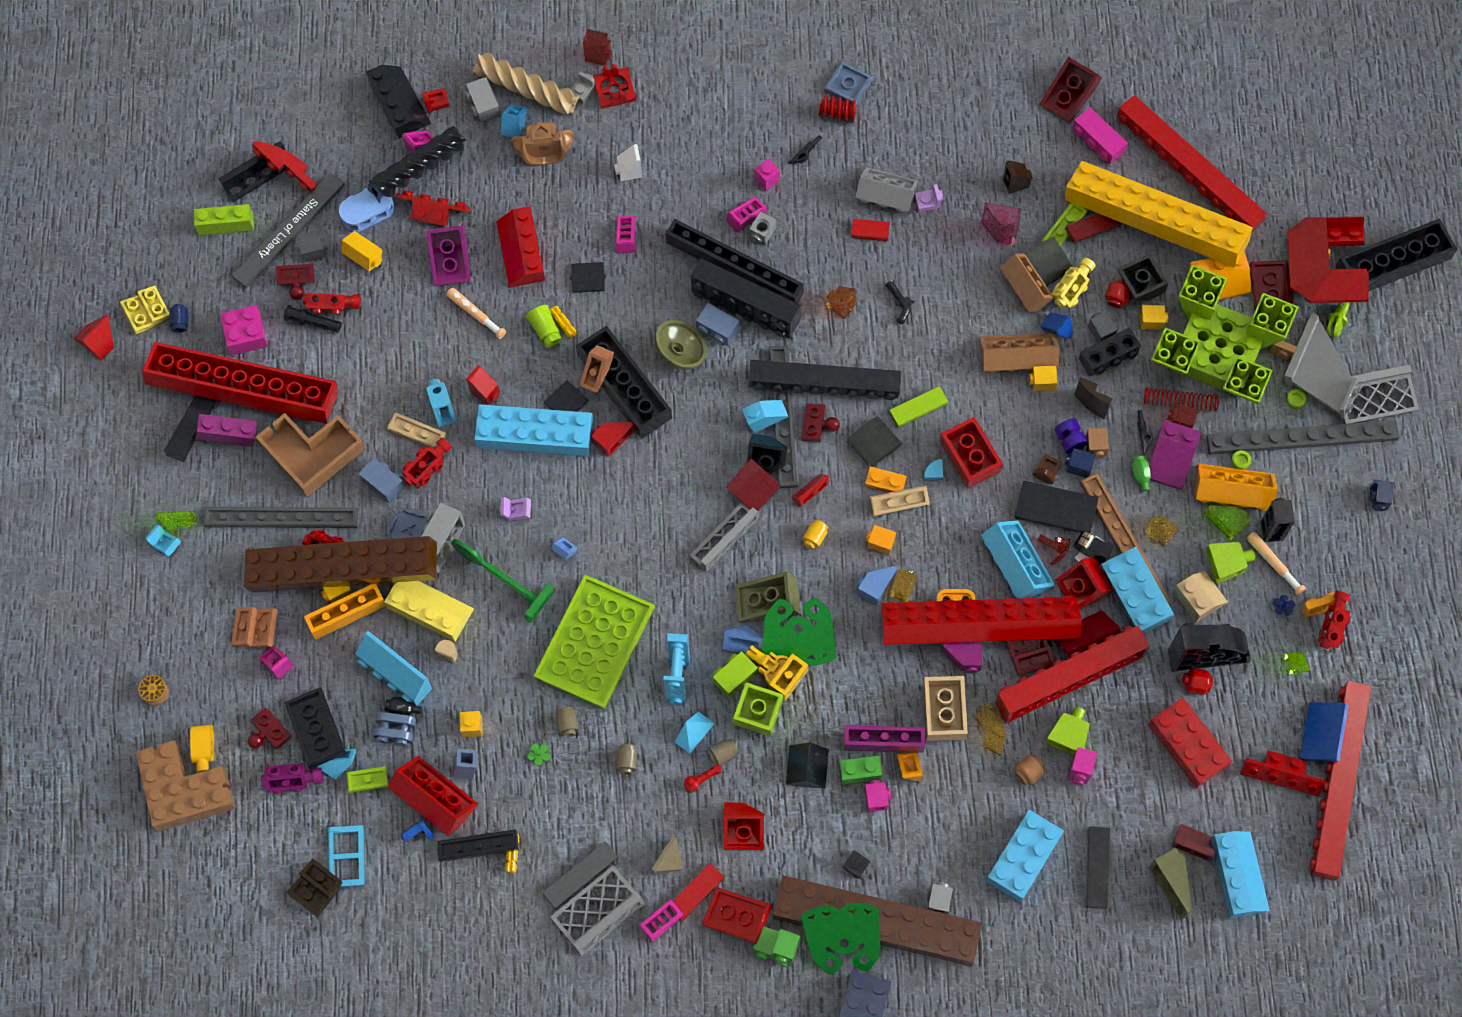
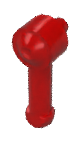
M713 765L711 769L697 777L688 776L684 781L685 790L689 793L696 792L699 784L721 773V766Z

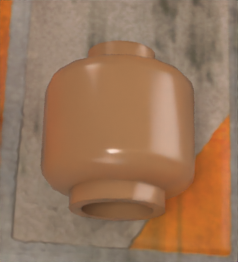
M1027 755L1016 764L1015 776L1022 784L1033 785L1045 774L1043 768L1045 764L1038 756L1034 758L1031 755Z

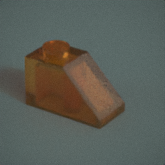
M838 286L835 291L831 290L827 295V307L845 319L856 307L857 290Z

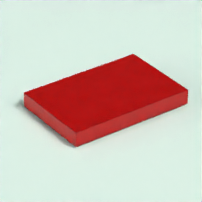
M717 887L701 925L757 944L772 906L768 903Z

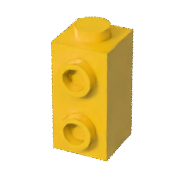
M356 231L342 239V254L367 271H371L381 264L382 249Z

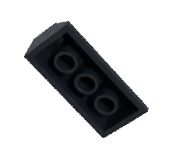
M380 65L366 71L368 82L398 139L402 137L403 133L415 132L431 124L401 66Z

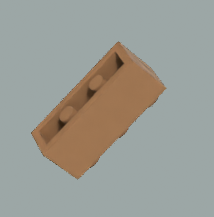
M1014 254L1000 267L1004 278L1010 282L1014 293L1020 297L1024 308L1029 312L1040 311L1054 298L1025 254Z

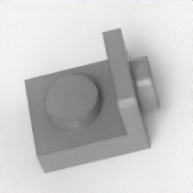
M579 71L578 80L570 89L574 96L580 95L579 102L584 104L595 89V80L590 74Z

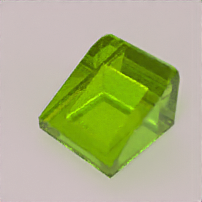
M1304 652L1286 654L1285 661L1290 676L1310 671Z

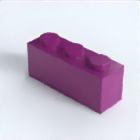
M199 414L195 440L253 447L257 421Z

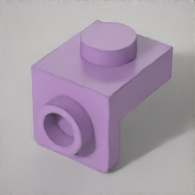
M506 497L501 498V516L509 521L530 518L531 500L529 498L509 500Z

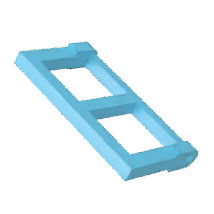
M364 826L328 827V871L334 875V860L359 859V879L341 880L343 883L340 888L365 886ZM358 832V853L334 854V834Z

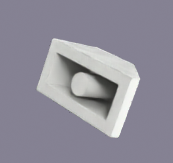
M637 144L617 156V164H614L616 175H620L621 181L642 178Z

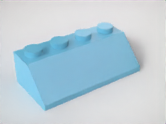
M1018 520L998 522L981 535L985 546L993 555L995 563L1001 569L1004 579L1010 585L1012 593L1016 598H1032L1056 586Z
M367 631L355 653L358 658L357 663L364 669L370 668L373 671L372 675L379 681L385 680L388 683L386 686L394 693L396 691L400 692L403 699L413 702L414 705L418 706L432 690L428 678L371 632Z
M1232 831L1215 834L1211 838L1213 849L1216 850L1214 857L1229 919L1269 912L1251 833Z

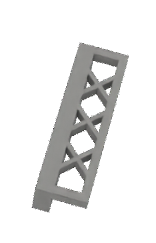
M741 502L689 555L690 558L707 572L759 519V512L754 508L750 510ZM744 510L747 514L741 520H737V514ZM735 524L727 534H724V527L726 525ZM713 538H722L715 547H711L710 541ZM700 551H709L702 560L696 557Z

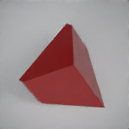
M108 315L87 324L74 337L77 342L101 361L114 348Z

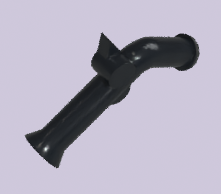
M890 280L885 284V287L889 288L896 298L895 304L903 308L900 316L897 318V322L904 324L910 313L909 305L915 303V301H912L909 297L904 298L896 287L894 280Z

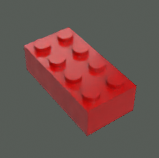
M1183 697L1153 717L1148 724L1196 789L1225 770L1232 762Z

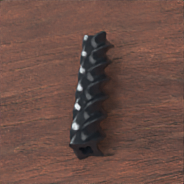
M455 126L448 128L441 135L434 137L427 144L420 146L413 153L403 157L400 162L392 164L386 171L375 175L372 180H369L368 191L375 196L379 203L382 196L392 197L396 187L406 188L410 178H421L424 169L433 170L436 168L438 160H449L452 151H463V142L466 141V138L458 132Z

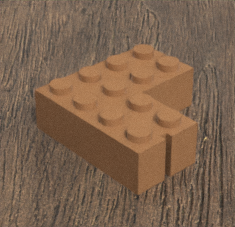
M284 413L272 423L277 433L276 435L273 434L268 426L256 436L259 445L307 497L366 450L360 437L350 429L339 415L312 437L308 438Z
M175 740L157 745L158 749L149 747L136 751L152 827L158 832L236 809L233 794L230 790L228 773L223 766L187 776L181 748Z

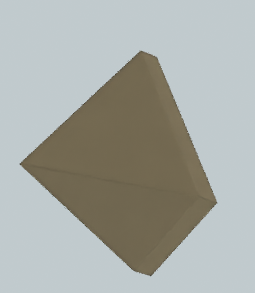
M672 836L652 867L651 871L655 876L683 869L675 836Z

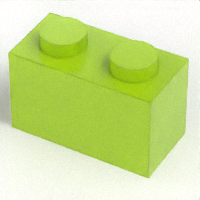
M742 651L738 655L736 653L732 655L726 666H720L713 673V683L729 699L758 673V667Z

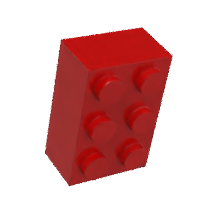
M975 417L941 433L940 443L967 489L1001 472L1003 463Z

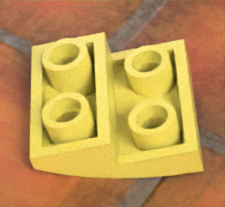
M156 286L140 290L137 296L120 301V306L135 335L169 318V311Z

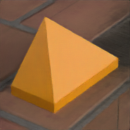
M917 753L897 754L902 778L921 782L923 774Z

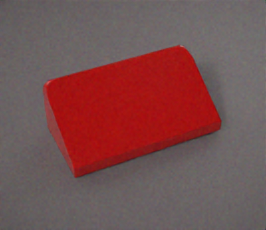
M817 475L792 495V499L799 507H802L829 485L828 475Z

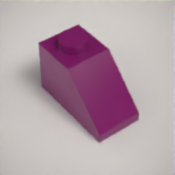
M942 643L941 651L961 671L971 674L981 671L982 643Z

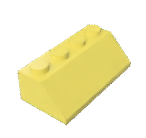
M420 581L397 582L384 601L387 609L453 642H456L474 608Z

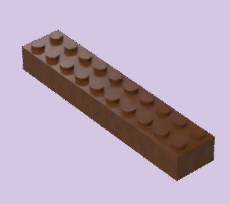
M430 536L245 549L244 587L252 592L436 580L437 541Z
M782 875L773 913L774 920L803 926L802 914L815 907L832 906L836 909H841L849 903L870 904L878 908L880 945L971 967L974 964L982 922ZM854 909L853 911L848 910V912H851L852 914H854V912L856 911V909ZM864 909V911L867 913V915H868L870 912H872V911H867L866 909ZM822 912V913L827 917L831 912H828V913ZM813 914L811 917H807V918H810V919L813 920L815 914Z

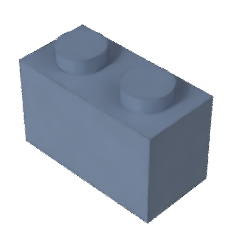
M707 303L696 320V328L701 334H708L713 337L716 342L729 345L740 329V321Z
M373 458L360 471V479L390 503L405 487L402 481L403 477L396 471L391 472L388 469L389 466L383 460L378 461Z

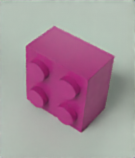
M257 305L220 314L227 348L232 356L268 347L262 316Z

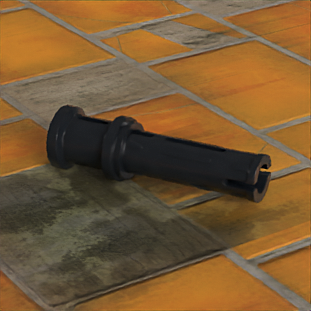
M287 305L284 312V321L291 320L298 322L299 325H313L339 333L341 329V321L311 314L306 309L300 310L292 308V305Z

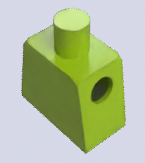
M1239 542L1208 544L1205 550L1216 584L1245 573L1248 568L1247 562L1255 561L1253 549L1243 551Z
M1074 707L1071 715L1063 713L1045 744L1071 755L1075 754L1077 747L1085 749L1090 724L1082 720L1085 710Z

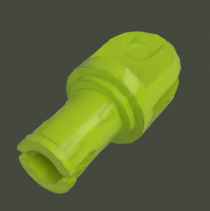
M1349 302L1343 305L1338 303L1336 311L1329 315L1328 336L1331 337L1333 333L1334 338L1340 336L1343 327L1348 321L1346 314L1350 307Z

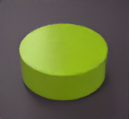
M1298 389L1290 391L1286 398L1287 405L1292 409L1302 408L1306 402L1305 393Z
M1237 451L1231 458V464L1234 468L1246 470L1251 464V456L1246 451Z

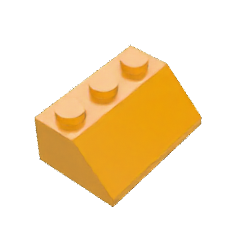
M1243 252L1235 267L1212 258L1190 262L1187 274L1191 266L1194 265L1227 278L1219 300L1251 294L1250 267L1245 252Z

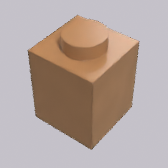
M1088 428L1086 433L1088 441L1086 445L1087 452L1095 454V459L1107 456L1109 450L1107 428Z

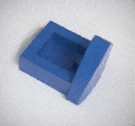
M1050 312L1041 325L1043 331L1062 337H1072L1073 328L1069 315Z
M420 819L401 833L405 841H408L422 830L429 840L435 837L423 819Z

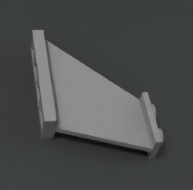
M1311 313L1284 375L1285 385L1292 387L1296 385L1339 413L1341 419H1345L1346 414L1352 410V400L1358 396L1360 386H1358L1357 378L1353 377L1352 379L1320 322L1319 315Z

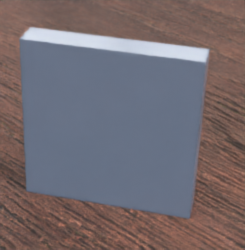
M841 61L825 86L824 92L838 99L841 97L844 102L848 98L849 104L856 100L857 105L872 82L873 76Z

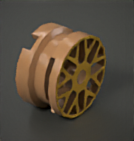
M147 676L139 684V695L150 706H158L168 698L169 688L159 676Z

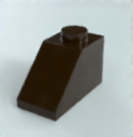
M1006 161L1003 181L1008 193L1011 194L1030 188L1033 177L1025 164Z

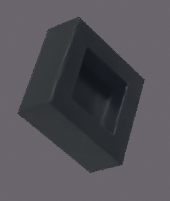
M853 850L842 868L859 879L871 861Z

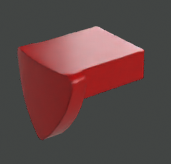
M445 88L422 92L428 113L450 107Z

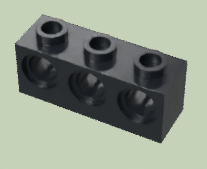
M1129 327L1082 350L1079 360L1090 377L1095 374L1098 376L1111 366L1113 368L1117 367L1127 358L1129 360L1135 358L1139 354L1141 344ZM1123 344H1129L1131 347L1127 348ZM1107 352H1113L1115 355L1110 356ZM1090 360H1097L1098 363L1094 364Z
M1277 498L1271 502L1261 519L1264 542H1279L1285 539L1295 523L1292 500Z

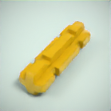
M554 306L550 309L552 317L555 318L560 328L565 331L567 337L572 338L577 334L575 328L571 326L566 316L561 313L559 307Z
M518 851L506 853V872H516L517 865L515 862H517Z

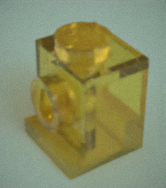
M1162 514L1158 517L1154 515L1147 523L1149 527L1146 533L1164 547L1176 535L1179 527L1173 525Z

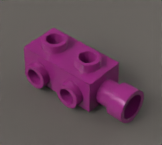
M305 763L267 766L264 768V775H261V786L266 787L267 792H273L274 794H279L284 790L300 792L307 788V783L323 784L322 768H313L312 771H306Z

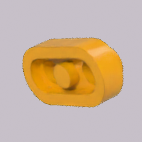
M943 589L937 594L936 601H942L944 598L954 601L962 600L963 598L976 600L975 594L968 589Z

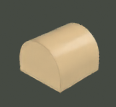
M442 640L435 648L438 657L455 663L458 653L452 641Z

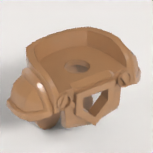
M539 122L527 126V136L512 137L510 144L514 152L523 158L527 164L548 165L564 159L566 152L572 147L574 133L571 130L556 132L555 123Z

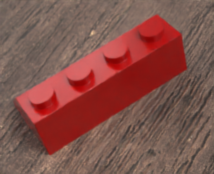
M531 206L512 209L496 221L509 288L545 281Z
M420 756L415 757L397 769L388 785V788L395 795L399 796L447 836L456 831L478 806L475 800Z

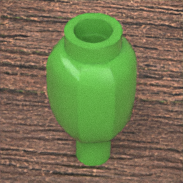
M1144 456L1135 457L1132 459L1133 463L1131 465L1134 479L1137 483L1141 484L1142 491L1150 490L1148 482L1151 479L1149 463L1144 459Z

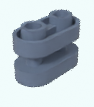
M378 712L376 722L380 723L381 726L380 728H374L373 737L379 743L393 741L397 745L407 746V743L412 742L413 734L408 732V728L415 727L416 718L407 715ZM389 725L398 726L400 730L388 729Z

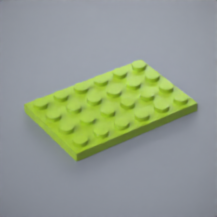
M584 575L534 674V679L605 710L653 613L655 605L588 575Z

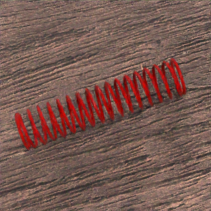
M1148 387L1145 388L1144 404H1146V401H1147V404H1149V397H1150V393H1151V390H1152V405H1153L1155 391L1157 390V401H1156V405H1158V397H1159V393H1160V391H1161V404H1160V405L1162 406L1163 395H1164V392H1166V401H1165V406H1166V405H1167L1168 394H1169V391H1170V404H1169L1170 407H1171V400H1172L1173 393L1175 394V401H1174V407H1175L1177 394H1178V392H1179V404H1178V408L1180 407V401H1181L1182 393H1183V396H1184L1183 408H1184V406H1185V398H1186V395H1187V393H1188L1187 409L1189 408V401H1190L1191 394H1192V409H1193V406H1194L1195 395L1197 394L1196 410L1198 409V401H1199L1200 395H1201V408H1200V410H1202L1204 396H1206L1205 411L1207 410V401H1208L1209 395H1210V407H1209V411H1211V406H1212L1213 397H1215L1214 412H1216V411L1218 410L1219 395L1215 396V394H1214V395L1211 397V394H1209V395L1207 396V394L1205 393V394L1202 396V393H1200L1199 396H1198V393H1197V392H1196L1195 394H1193V392H1191L1190 395H1189V392H1188V391L1186 392V394L1184 393V391H1182V392H1181V395H1180V391H1179V390L1177 391V393H1176L1175 390H1173V392H1172V394H1171V390H1168V392H1167L1166 389H1165L1164 391H1162V389H1160L1159 392H1158V389H1157V388H1156L1155 390H1153V388H1151L1150 391H1149V388H1148Z

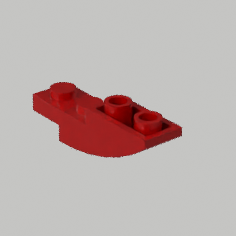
M257 141L252 143L253 153L259 158L263 157L271 170H277L280 173L285 168L286 174L292 179L295 177L303 190L312 192L316 188L317 184L305 174L308 166L299 158L271 144Z

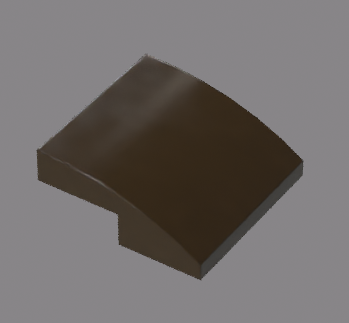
M1080 377L1074 395L1088 410L1105 419L1113 398L1097 392L1098 384Z
M312 859L300 871V878L288 889L287 893L318 917L333 899L343 882Z

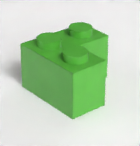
M764 927L758 943L754 944L753 952L760 959L767 960L770 958L776 960L775 963L783 967H787V965L792 966L800 943V936L780 929V932Z

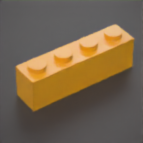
M371 584L304 616L312 635L317 640L386 607V604L377 585Z

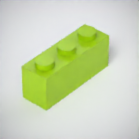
M249 204L194 209V226L199 235L253 231V212Z

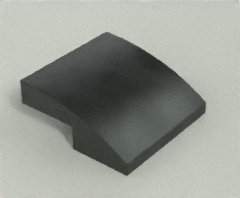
M1054 236L1024 253L1046 286L1062 278L1065 272L1072 267Z
M878 416L867 422L848 438V441L872 467L876 466L887 455H891L903 444Z

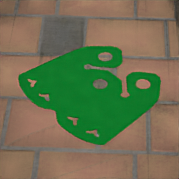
M812 598L803 606V612L813 621H816V625H813L805 617H792L784 626H780V622H783L793 613V607L784 599L777 600L765 616L762 653L769 655L772 652L777 656L787 657L794 654L811 666L832 661L836 657L830 611L819 599ZM813 605L819 608V611L815 614L810 611ZM778 607H785L786 612L779 614L777 612ZM796 624L802 625L803 629L801 632L794 630ZM824 653L830 655V656H826L825 658H822V657L824 656ZM811 655H813V657H814L815 659H812V658H811V659H807V658L810 657Z
M849 903L841 909H836L832 906H819L802 914L801 920L811 956L814 962L826 973L835 974L843 964L842 959L830 951H826V947H830L831 950L842 955L852 954L860 944H864V948H861L852 958L854 966L863 971H869L879 958L881 949L879 911L875 906L865 903ZM854 909H856V911L854 912V914H852L851 912H848V910L853 911ZM864 909H866L867 911H872V912H870V913L867 915V913L864 911ZM822 912L831 913L826 917ZM813 914H815L813 920L810 919V918H807V917H811ZM847 939L849 945L842 947L840 940ZM861 956L868 957L869 961L867 964L860 962ZM833 959L835 965L828 967L826 960Z

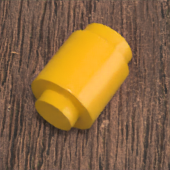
M815 520L811 523L802 538L804 545L812 550L814 548L818 549L828 533V526L820 520Z

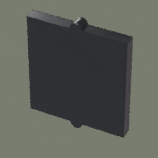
M604 262L571 264L572 276H570V280L572 281L573 293L605 291L604 279L606 275L604 274Z
M566 380L544 401V404L551 410L578 412L589 399L580 392L579 388H575Z

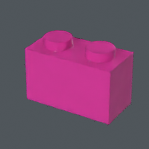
M1077 747L1067 779L1071 780L1075 785H1087L1092 776L1097 752Z

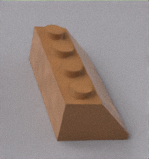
M1054 333L979 337L983 371L995 373L998 370L1014 372L1017 369L1032 371L1033 367L1037 366L1059 367V345Z

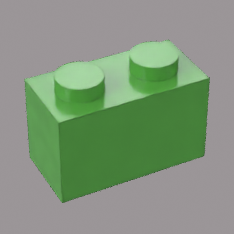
M879 756L840 760L839 762L842 786L867 783L873 780L881 781L882 779Z

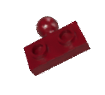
M314 264L276 266L277 285L292 284L289 295L294 300H300L304 295V290L300 284L315 283Z
M806 404L801 435L802 441L821 442L823 428H826L829 432H835L839 429L840 423L837 418L830 417L824 420L825 405Z
M264 708L250 719L251 723L260 732L259 734H251L247 739V743L252 749L260 748L263 745V740L266 738L277 750L292 738L291 734L267 708Z

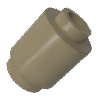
M568 706L558 709L556 717L559 734L564 735V737L575 736L579 728L576 712L573 710V707Z
M725 739L710 747L708 756L713 764L721 765L734 758L735 754L739 753L732 739Z
M622 744L620 749L617 750L616 769L620 771V774L630 775L633 771H636V746Z

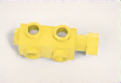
M1083 258L1079 263V268L1070 267L1065 272V275L1051 293L1057 306L1071 308L1078 303V296L1088 289L1087 284L1090 279L1087 275L1096 267L1091 259Z

